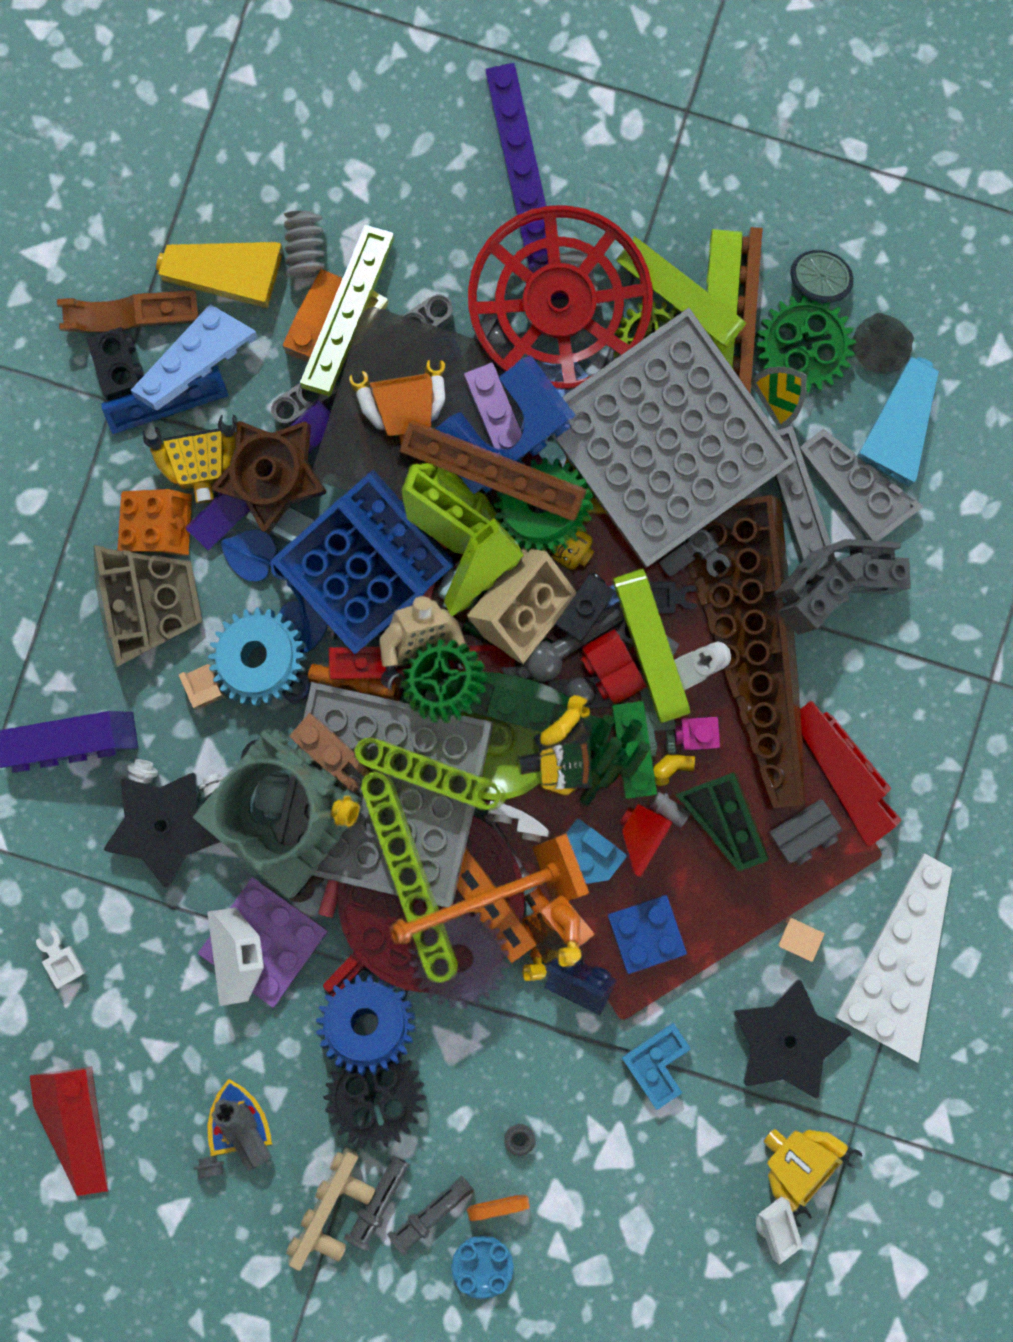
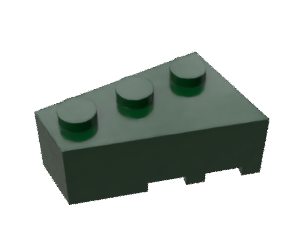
M736 771L675 794L738 872L770 859Z

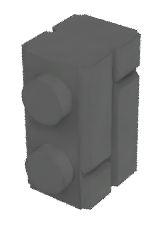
M819 799L767 834L787 864L795 862L799 866L813 857L810 851L821 845L823 849H826L839 840L837 834L843 830L824 800Z

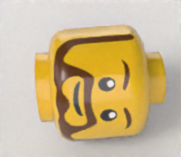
M577 531V542L570 539L567 541V549L559 545L555 554L551 550L549 551V556L569 570L576 569L579 564L585 567L595 552L590 549L593 539L586 532Z

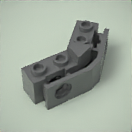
M844 539L810 552L773 594L777 599L784 597L787 601L778 613L798 635L816 630L849 592L891 595L911 589L909 558L895 557V550L901 548V542ZM832 552L850 553V556L835 561L827 567L818 569Z

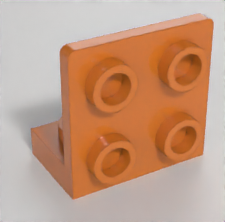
M171 489L122 491L118 551L164 552L178 556L189 555L190 533L186 530V526L191 522L192 494Z

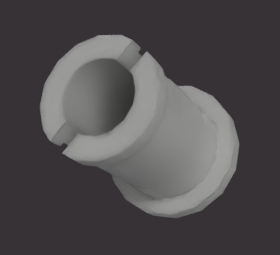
M658 792L650 803L649 808L654 813H659L681 828L688 819L690 811L668 798L669 794Z

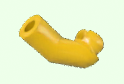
M666 755L653 768L655 784L659 786L667 785L669 778L677 770L694 771L695 756Z

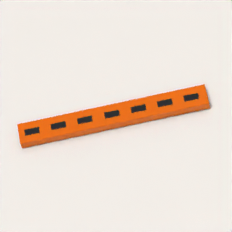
M467 847L457 884V889L465 900L496 888ZM505 899L474 910V913L511 963L537 945V942Z

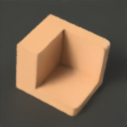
M209 664L189 673L182 672L178 674L192 707L196 710L225 697L220 690V685L213 680L215 673L209 670L211 666Z
M787 917L785 922L787 926L779 941V947L813 962L825 933Z

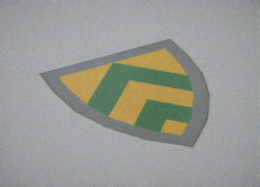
M779 366L767 368L751 379V384L778 429L788 427L798 417L803 407L806 395V374L792 368Z

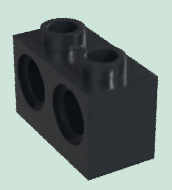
M119 327L87 337L86 340L104 397L111 401L132 394L131 389L145 375L141 363L135 364L132 353L137 352L132 334L126 335L123 328ZM111 343H120L121 348L116 355L106 354L107 347ZM122 371L129 372L130 377L125 384L115 383L118 373Z

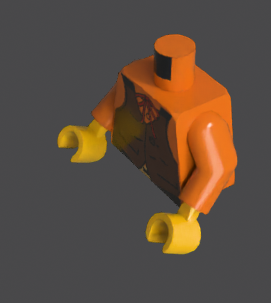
M537 887L524 896L533 912L526 916L522 923L537 942V945L531 949L530 958H533V964H525L522 970V976L525 981L542 980L546 976L547 972L544 964H542V960L546 964L558 958L561 967L573 966L581 958V951L578 947L595 935L564 896L560 895L548 901L541 889Z

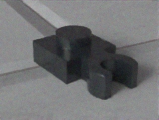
M649 582L659 614L676 613V605L685 610L697 607L696 603L690 604L685 601V594L697 591L696 587L686 586L679 591H675V582Z

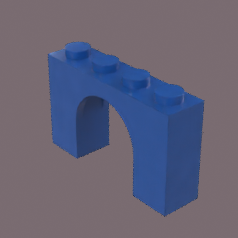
M531 355L521 359L499 377L500 381L520 406L524 417L522 436L513 448L498 449L485 443L461 412L450 416L435 429L521 464H524L521 459L528 453L535 456L548 446L545 440L553 434L558 438L572 427L569 421L576 417V415ZM460 476L473 494L484 490L485 493L492 490L490 487Z

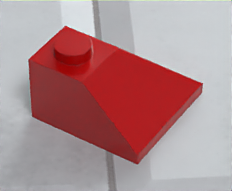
M636 804L634 809L628 806L619 823L624 825L621 829V835L631 874L641 877L673 822L640 804Z

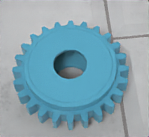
M258 607L255 609L254 615H252L249 610L245 609L243 611V618L233 614L234 623L230 625L224 621L222 624L226 630L223 633L215 632V635L220 639L218 643H210V646L215 648L216 652L208 655L209 659L215 661V664L210 666L209 670L213 673H218L213 678L214 682L217 684L223 683L220 690L225 694L230 692L229 698L234 701L240 697V703L248 705L251 699L252 704L259 707L261 699H263L267 705H272L273 696L281 701L283 700L281 693L283 690L289 693L293 692L290 686L292 681L300 683L301 680L296 674L297 671L305 672V668L299 664L300 661L307 659L305 654L300 653V650L304 649L306 644L302 641H297L302 636L301 632L293 630L295 624L290 620L285 622L286 617L283 614L279 613L275 617V612L268 609L264 615L263 610ZM260 646L265 647L267 656L264 663L256 668H250L249 656L251 652Z

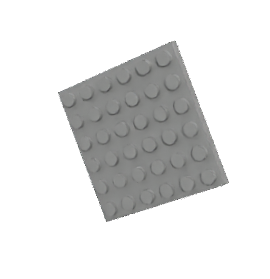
M687 308L565 394L563 399L575 413L576 417L569 421L572 427L561 436L556 438L554 434L551 435L575 470L579 471L581 478L586 479L588 488L645 568L797 460L690 308Z
M314 682L311 683L304 718L308 713L316 716L354 752L358 742L364 738L381 739L481 777L494 724L493 722L462 716L460 721L453 715L449 724L444 723L441 718L436 724L429 717L422 719L418 715L419 711L414 712L408 703ZM373 743L366 749V756L370 761L375 760L379 750ZM298 744L296 751L302 749ZM403 754L399 755L395 760L396 769L402 772L408 766V760ZM313 759L312 765L320 771L324 769ZM350 763L344 772L359 785L360 788L354 793L361 799L359 804L364 810L358 815L355 823L340 837L341 839L331 848L328 855L318 864V869L314 872L313 876L398 895L362 793L361 784L365 776H362ZM429 765L424 770V778L427 782L431 783L437 777V769L433 765ZM370 768L372 773L385 774L394 782L436 904L444 907L452 906L475 806ZM292 772L276 836L277 840L284 845L300 843L310 821V802L307 792L300 780ZM458 776L453 782L455 792L460 794L467 787V782L462 776ZM336 778L337 782L335 784L337 786H339L343 791L349 789L338 778ZM378 778L372 782L371 791L375 796L381 795L385 790V783L381 778ZM391 808L385 809L381 815L382 822L386 826L393 824L396 818L395 812ZM397 838L392 843V851L397 856H400L406 850V843L402 838ZM407 868L403 872L402 879L406 885L411 886L416 882L417 874L414 869ZM423 898L416 899L419 901L426 902Z

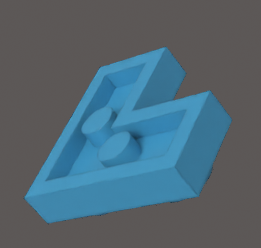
M673 1022L622 1056V1059L656 1110L682 1094V1091L665 1066L691 1050Z

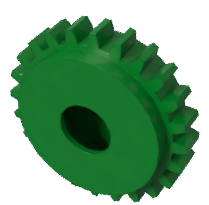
M547 457L543 458L542 464L539 465L534 459L531 460V468L584 489L588 488L586 479H581L579 471L577 469L573 471L571 464L568 462L562 467V463L557 458L552 465ZM587 489L577 518L574 521L550 511L535 514V505L500 491L496 495L501 502L494 503L495 509L500 512L495 515V519L501 523L500 525L518 543L520 549L524 546L526 551L530 549L535 550V548L540 551H546V548H550L553 554L557 552V546L559 545L567 549L568 540L578 541L577 531H586L582 524L583 521L588 522L592 519L586 511L594 509L593 504L589 501V499L593 498L590 489Z

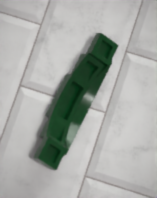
M484 672L487 680L480 684L486 688V693L477 694L481 700L480 704L473 702L470 704L473 713L542 733L558 721L568 710L567 704L570 697L551 687L529 679L501 673ZM447 676L442 679L443 682H440L441 687L446 683L444 680L448 681L449 678ZM462 689L458 690V691L455 693L454 697H455ZM426 690L424 696L426 700L439 702L436 692L430 693L429 690ZM591 714L586 718L580 717L579 721L582 720L590 738L602 718ZM610 731L605 737L604 743H607Z

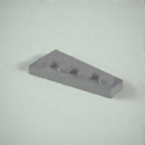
M822 429L800 446L804 458L869 540L880 541L924 507L902 492L903 490L880 475L870 464L862 461L852 450L825 429Z

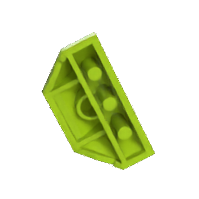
M430 463L415 464L410 467L402 488L407 520L454 553L464 554L470 538L493 518L495 519L497 513L485 495L481 492L473 494L464 481L450 471Z

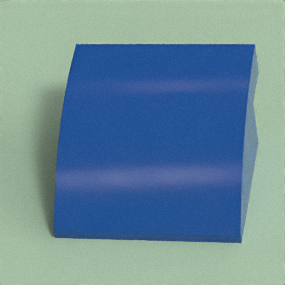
M374 469L271 559L272 563L354 654L391 623L393 614L397 610L410 607L417 597H421L429 587L456 564L436 539L407 520L404 503Z

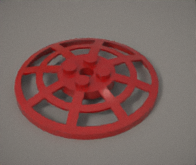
M554 205L531 209L513 217L500 226L487 239L478 253L471 270L468 285V311L471 324L480 345L487 355L505 372L514 366L524 354L527 356L531 355L533 359L544 363L561 364L563 381H551L557 390H572L591 377L576 380L575 362H580L593 356L605 345L621 356L641 342L650 323L653 307V289L649 269L641 251L631 237L617 224L603 215L585 208L568 205ZM556 218L581 220L599 227L605 233L594 247L579 239L558 237ZM544 219L546 238L526 245L514 255L499 244L507 235L519 227ZM615 240L623 246L632 259L639 274L641 284L622 287L616 269L604 255ZM559 247L576 249L588 256L579 267L561 263ZM547 248L548 265L541 267L533 273L521 263L523 259L532 253ZM490 254H493L505 265L497 282L495 301L477 302L479 278L486 260ZM597 263L601 265L608 275L613 289L595 290L588 275ZM513 272L526 283L523 299L504 301L506 285ZM556 293H563L568 298V304L564 308H556L551 303V297ZM642 297L640 323L634 338L628 345L614 334L622 318L624 300ZM614 301L613 316L608 328L605 329L592 320L596 304ZM524 312L528 322L531 324L530 329L521 339L512 329L506 313ZM479 314H497L503 332L515 346L504 359L487 340L480 323ZM585 329L598 339L587 349L572 354L570 336L578 334ZM541 334L557 338L560 355L546 354L533 349L531 346Z

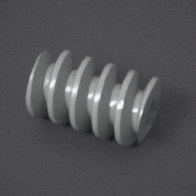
M310 211L286 212L284 216L288 219L284 222V227L288 232L285 233V240L289 243L285 246V251L289 256L285 260L286 264L290 266L286 270V275L293 278L314 277L317 270L324 268L323 263L316 262L315 260L324 256L323 251L315 250L316 246L324 244L322 239L315 238V234L322 233L323 228L314 226L315 222H319L323 218L321 215Z

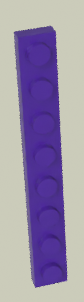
M515 62L485 68L516 214L519 215L531 209L545 207L546 201ZM544 219L519 227L524 247L534 241L546 238ZM547 248L526 257L528 269L533 273L541 267L548 265ZM556 293L551 297V301L565 299L566 295Z

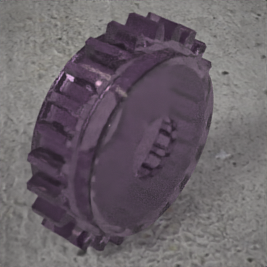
M477 912L474 918L469 917L470 913L444 922L451 946L462 944L467 946L473 953L472 966L464 972H457L452 979L444 982L432 981L425 972L418 949H410V953L417 955V960L410 962V966L418 967V972L412 976L413 978L421 977L423 980L418 988L424 989L428 987L430 991L427 997L430 999L436 994L439 996V1005H442L446 999L450 1000V1008L453 1009L456 1001L461 1002L463 1009L467 1008L469 1000H472L478 1006V997L483 995L484 998L489 1000L488 990L492 988L498 991L500 988L495 983L496 980H505L506 978L500 971L501 968H509L508 963L502 962V957L509 955V951L501 950V945L507 941L506 939H497L496 935L501 929L498 927L491 930L489 928L492 922L490 918L484 923L480 921V912ZM429 928L424 932L423 938L425 943L429 946H434L437 943L438 933L436 930ZM442 958L437 959L434 964V970L439 976H445L449 971L446 960Z

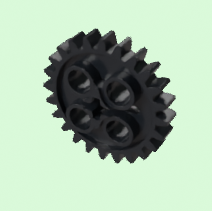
M401 1053L396 1055L399 1060L398 1064L393 1063L392 1060L387 1062L389 1070L394 1073V1081L391 1085L383 1087L378 1082L379 1075L385 1071L382 1066L377 1067L376 1075L372 1074L376 1092L383 1094V1097L378 1099L380 1111L384 1119L383 1125L378 1123L375 1105L367 1100V1098L372 1097L371 1088L366 1076V1072L371 1071L370 1068H366L364 1076H361L357 1067L354 1068L352 1073H348L346 1071L347 1064L344 1063L341 1066L342 1071L340 1073L336 1071L330 1072L336 1078L335 1083L325 1084V1086L333 1090L332 1094L324 1096L325 1100L333 1104L326 1108L325 1112L335 1113L336 1116L332 1118L330 1124H341L337 1132L338 1135L341 1136L349 1132L347 1142L353 1143L358 1137L360 1148H364L367 1141L371 1142L373 1150H377L379 1141H382L386 1148H390V1138L393 1137L398 1143H401L399 1133L403 1131L411 1135L412 1132L408 1125L410 1123L420 1124L414 1115L415 1113H424L425 1110L417 1104L419 1101L426 1100V1096L418 1094L417 1090L422 1089L425 1084L414 1081L420 1075V1072L418 1070L408 1071L412 1066L410 1060L403 1064L400 1063L402 1060ZM354 1079H362L364 1083L363 1091L358 1095H351L348 1090L349 1083ZM391 1101H400L402 1111L399 1116L389 1117L386 1113L387 1105ZM362 1109H368L372 1114L371 1121L365 1126H360L356 1122V1115Z

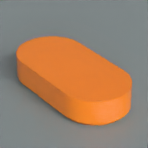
M526 1194L471 1205L467 1208L469 1221L483 1220L529 1209V1198Z

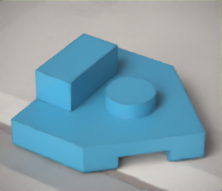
M579 818L575 820L566 832L586 884L608 881L627 857L624 852Z

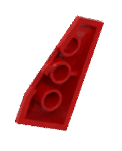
M92 1066L30 1075L33 1107L76 1195L109 1191Z

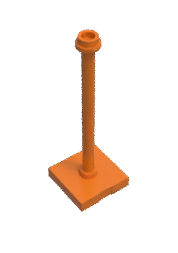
M567 834L532 847L541 871L406 924L403 920H398L394 925L390 926V933L396 944L409 943L410 936L545 882L552 899L562 895L569 901L588 894L587 885Z

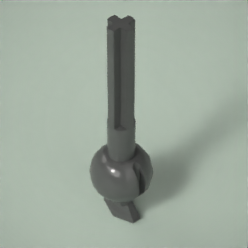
M619 601L603 611L581 644L568 635L561 637L552 644L548 641H541L524 663L517 667H502L503 674L531 679L541 683L553 680L561 670L563 658L625 619Z

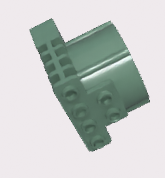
M264 729L255 744L251 745L248 749L249 751L243 759L239 760L237 766L224 777L219 787L212 792L193 818L286 898H291L298 894L318 869V864L341 839L340 837L349 829L345 825L337 826L334 823V818L331 816L334 803L338 799L342 800L345 796H350L352 798L351 801L358 804L361 802V799L351 790L346 789L343 791L335 784L337 779L325 769L320 771L312 765L313 758L302 749L296 751L287 744L290 739L278 729L273 731ZM288 770L292 772L304 786L310 802L309 826L303 839L295 845L280 843L272 827L255 822L250 812L251 798L255 788L265 777L277 771ZM359 804V814H361L364 808Z

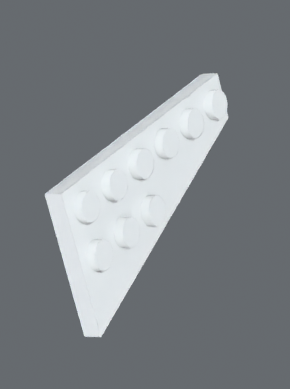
M925 853L919 859L835 1015L841 1021L919 1063L952 872V868Z

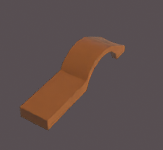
M196 290L132 294L123 299L103 302H86L74 298L57 299V307H62L63 323H59V329L65 332L103 333L122 327L123 330L143 326L193 323L198 318Z

